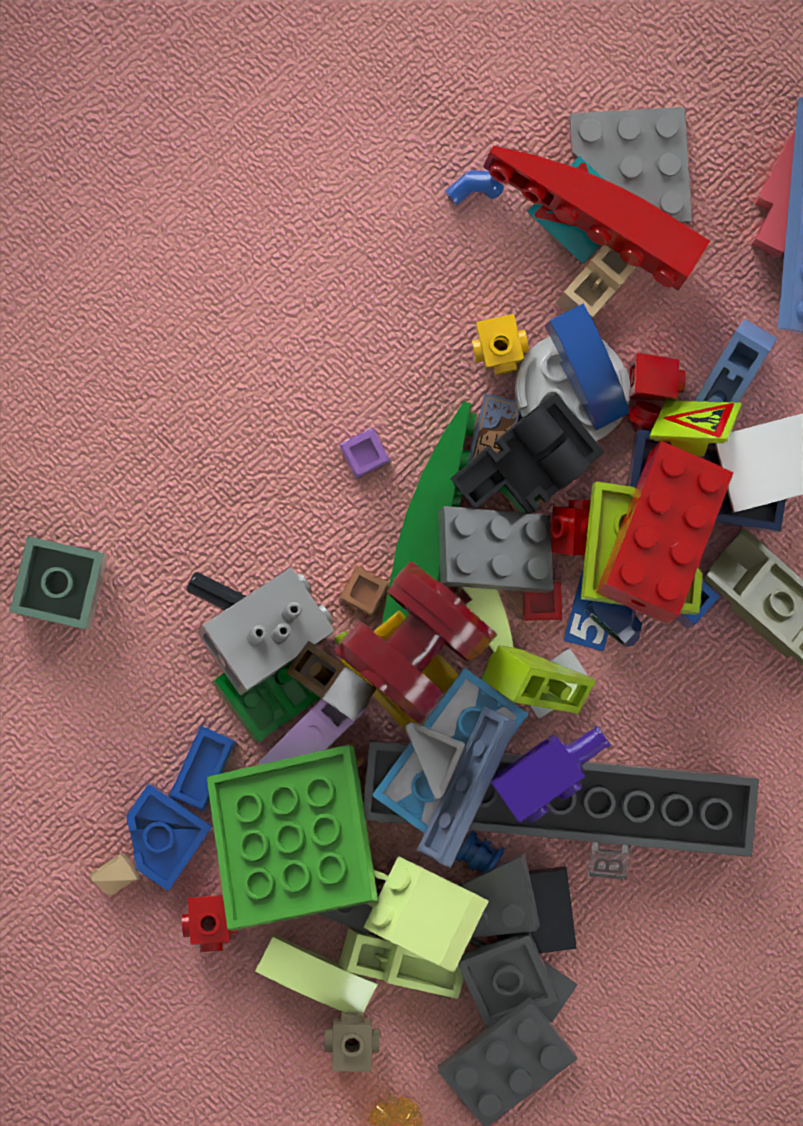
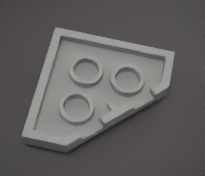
M685 107L571 113L569 115L571 154L576 159L579 156L582 157L605 180L645 199L681 223L689 224L692 222Z

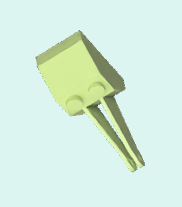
M399 856L389 875L373 869L374 876L386 882L378 896V901L366 903L373 907L364 928L430 962L454 972L485 910L488 900Z

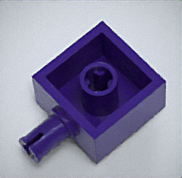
M597 725L569 746L566 743L562 744L559 738L552 734L495 774L491 783L519 823L524 819L532 823L549 811L546 804L559 796L563 801L581 789L582 786L579 781L585 777L582 772V765L611 745Z

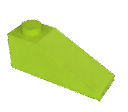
M498 645L496 651L490 656L487 668L481 677L483 681L512 702L579 714L596 682L592 677L527 651Z

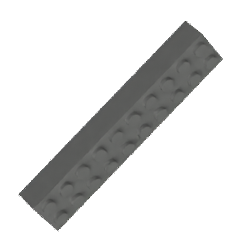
M370 740L364 797L366 820L411 824L372 796L409 743ZM504 753L495 774L524 754ZM587 761L582 765V772L585 777L579 781L582 788L563 801L559 796L546 804L549 811L532 823H529L527 819L519 823L490 782L468 829L752 857L759 779L753 776Z

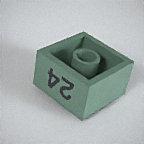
M27 536L10 612L91 630L108 555Z

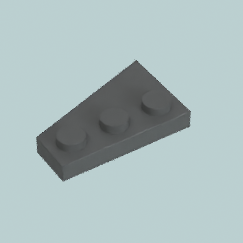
M525 852L498 867L494 866L482 872L481 875L471 880L457 884L488 900L471 938L537 931L540 923Z

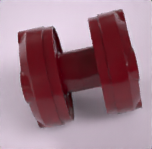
M410 561L392 581L393 584L386 591L409 615L386 641L360 622L354 630L351 629L334 652L421 725L437 707L438 701L444 695V692L422 673L425 667L444 645L471 664L477 656L479 657L498 634L474 614L451 590L442 583L437 582L414 562Z

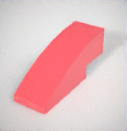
M795 130L789 136L755 204L767 209L768 212L751 244L777 258L785 250Z

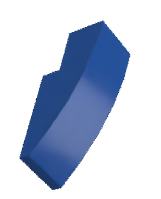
M583 303L551 319L545 325V328L562 358L560 365L595 431L629 414L630 410L618 376L585 304Z

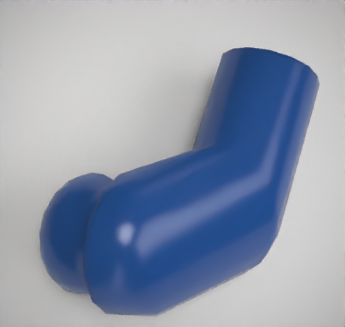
M470 170L444 192L453 204L457 206L472 192H484L490 199L497 198L502 194L504 185L495 180L489 174V171Z

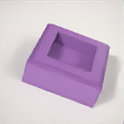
M374 428L339 444L356 479L391 462Z

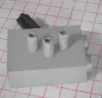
M292 567L248 596L199 572H195L192 575L186 588L188 593L224 610L202 625L197 633L240 696L294 661L308 641L318 645L335 631L331 626L334 622L328 610L323 605L318 606L309 594L312 592L310 584L301 573L296 574Z

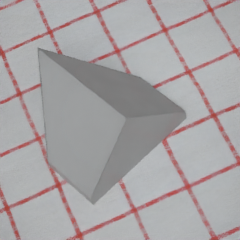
M409 722L405 724L406 730L436 800L443 797L465 744L415 722Z

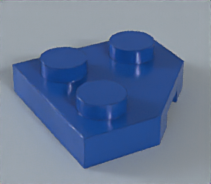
M148 783L126 815L134 849L136 870L169 891L213 826Z

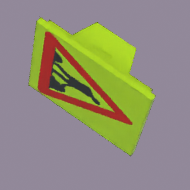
M666 400L650 433V439L670 441L672 446L695 456L704 457L709 443H725L728 441L742 403Z

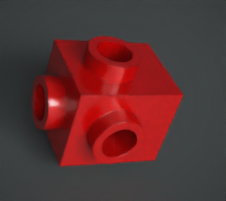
M568 499V506H553L550 523L552 553L585 555L591 500Z
M223 895L188 897L189 914H182L183 938L190 937V945H200V952L223 951V943H231V934H238V930L232 931L227 928ZM209 917H213L216 921V926L212 931H207L204 927V922Z

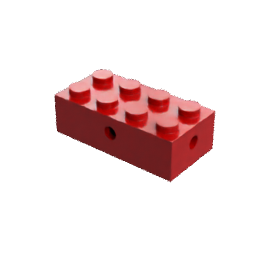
M661 441L649 453L595 593L667 624L677 618L681 613L734 472Z

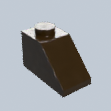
M310 641L306 643L286 671L287 674L353 721L367 707L370 698L377 689Z

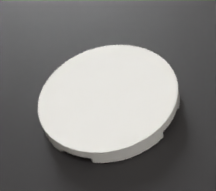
M549 336L537 343L526 354L524 361L521 362L515 379V398L522 418H524L551 394L556 392L597 442L607 436L620 423L623 417L595 431L560 365L562 358ZM602 340L618 376L627 404H629L630 380L627 369L624 368L622 361L608 346V343Z

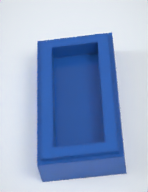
M201 725L169 796L204 812L210 801L207 777L223 773L237 741Z

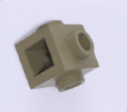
M342 1012L341 1018H333V1029H325V1052H333L332 1071L371 1072L372 1053H379L380 1030L372 1029V1018H364V1013ZM349 1038H355L358 1040L356 1043L353 1044L347 1042Z

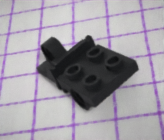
M554 392L495 441L501 449L498 453L492 447H486L450 480L474 509L479 507L501 487L505 486L526 513L531 514L540 508L534 500L536 496H539L543 502H547L556 492L565 488L590 467V464L605 452L559 395Z

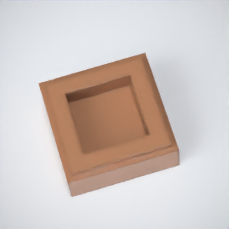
M356 565L339 599L373 617L390 582Z

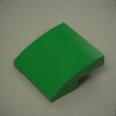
M293 661L242 696L239 695L225 673L212 681V684L256 744L320 698L286 673Z

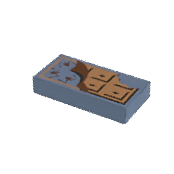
M485 393L468 464L486 447H492L496 453L501 450L495 441L518 422L520 412L516 401Z

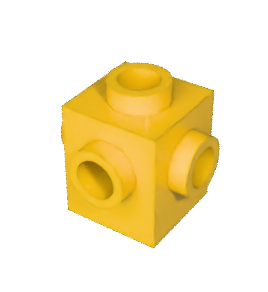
M510 314L476 322L475 327L478 339L472 340L476 363L483 362L485 371L494 369L495 375L517 371L516 364L524 361L523 353L529 352V345L525 329H517L515 315ZM503 342L506 344L507 349L498 351L494 347V343Z

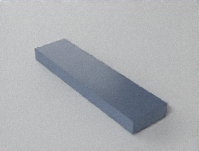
M483 708L446 791L417 849L419 852L443 865L452 866L518 722L489 708Z

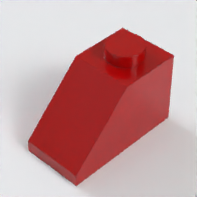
M636 353L630 360L629 398L652 401L676 400L678 393H684L686 372L679 369L680 360Z

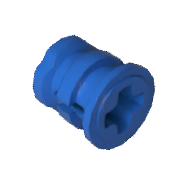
M472 830L456 855L455 860L467 862L469 864L467 868L472 871L478 869L484 872L497 865L505 848L500 847L496 850L490 846L491 841L486 838L484 841L477 838V833Z

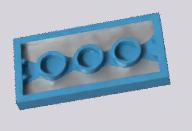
M464 668L422 726L461 741L466 746L484 707L518 722L514 733L525 720L528 713ZM412 742L408 744L372 794V796L424 834L441 798L435 800Z

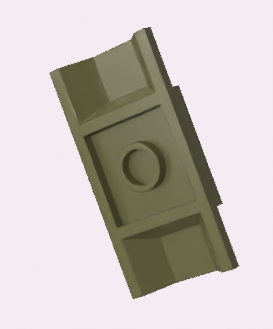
M743 528L704 573L703 579L732 603L729 608L781 654L787 659L792 656L803 665V579Z

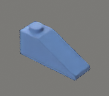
M744 319L732 336L695 401L740 402L778 338Z

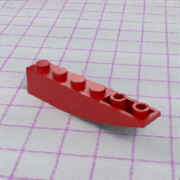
M497 146L492 147L483 165V168L488 170L495 180L512 185L521 191L528 201L534 204H542L553 211L561 222L575 225L586 232L593 242L613 249L620 254L626 263L643 268L651 273L659 284L665 287H673L679 291L710 243V240L645 199L610 181L578 168L537 155Z

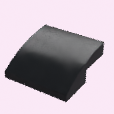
M566 866L529 871L540 923L537 931H531L530 933L539 953L577 949ZM517 933L497 935V940L504 939Z

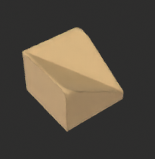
M124 852L93 871L90 876L92 881L109 896L141 877L129 855Z

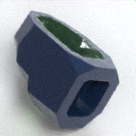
M590 601L584 608V612L598 626L623 646H634L640 639L642 623L635 615L634 609L625 605Z

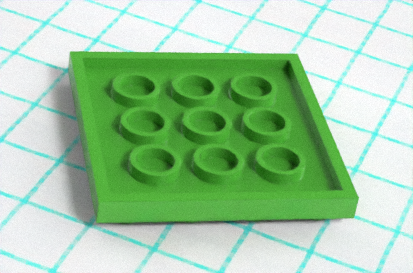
M340 746L207 777L228 930L235 931L378 901L354 746Z

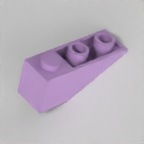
M321 699L258 763L261 765L326 750L354 721ZM367 708L360 712L355 721L366 711Z

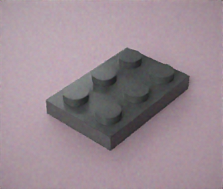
M444 506L438 510L441 583L444 586L545 594L553 590L550 515Z
M529 997L437 1067L441 1076L481 1124L489 1126L575 1062L577 1056Z

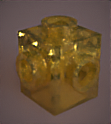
M389 1094L384 1103L380 1100L376 1103L367 1121L371 1123L370 1126H389L393 1122H399L402 1126H421L423 1114L419 1112L420 1107L407 1097L401 1095L398 1099L394 1095Z

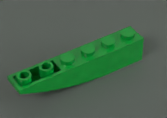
M462 403L441 436L420 477L397 543L389 588L393 584L392 581L410 561L441 583L438 510L444 506H460L462 493L458 488H455V484L450 478L468 464L470 451L462 449L465 435L473 436L477 414L470 412L471 403ZM388 594L382 623H385L399 610L407 617L409 613Z

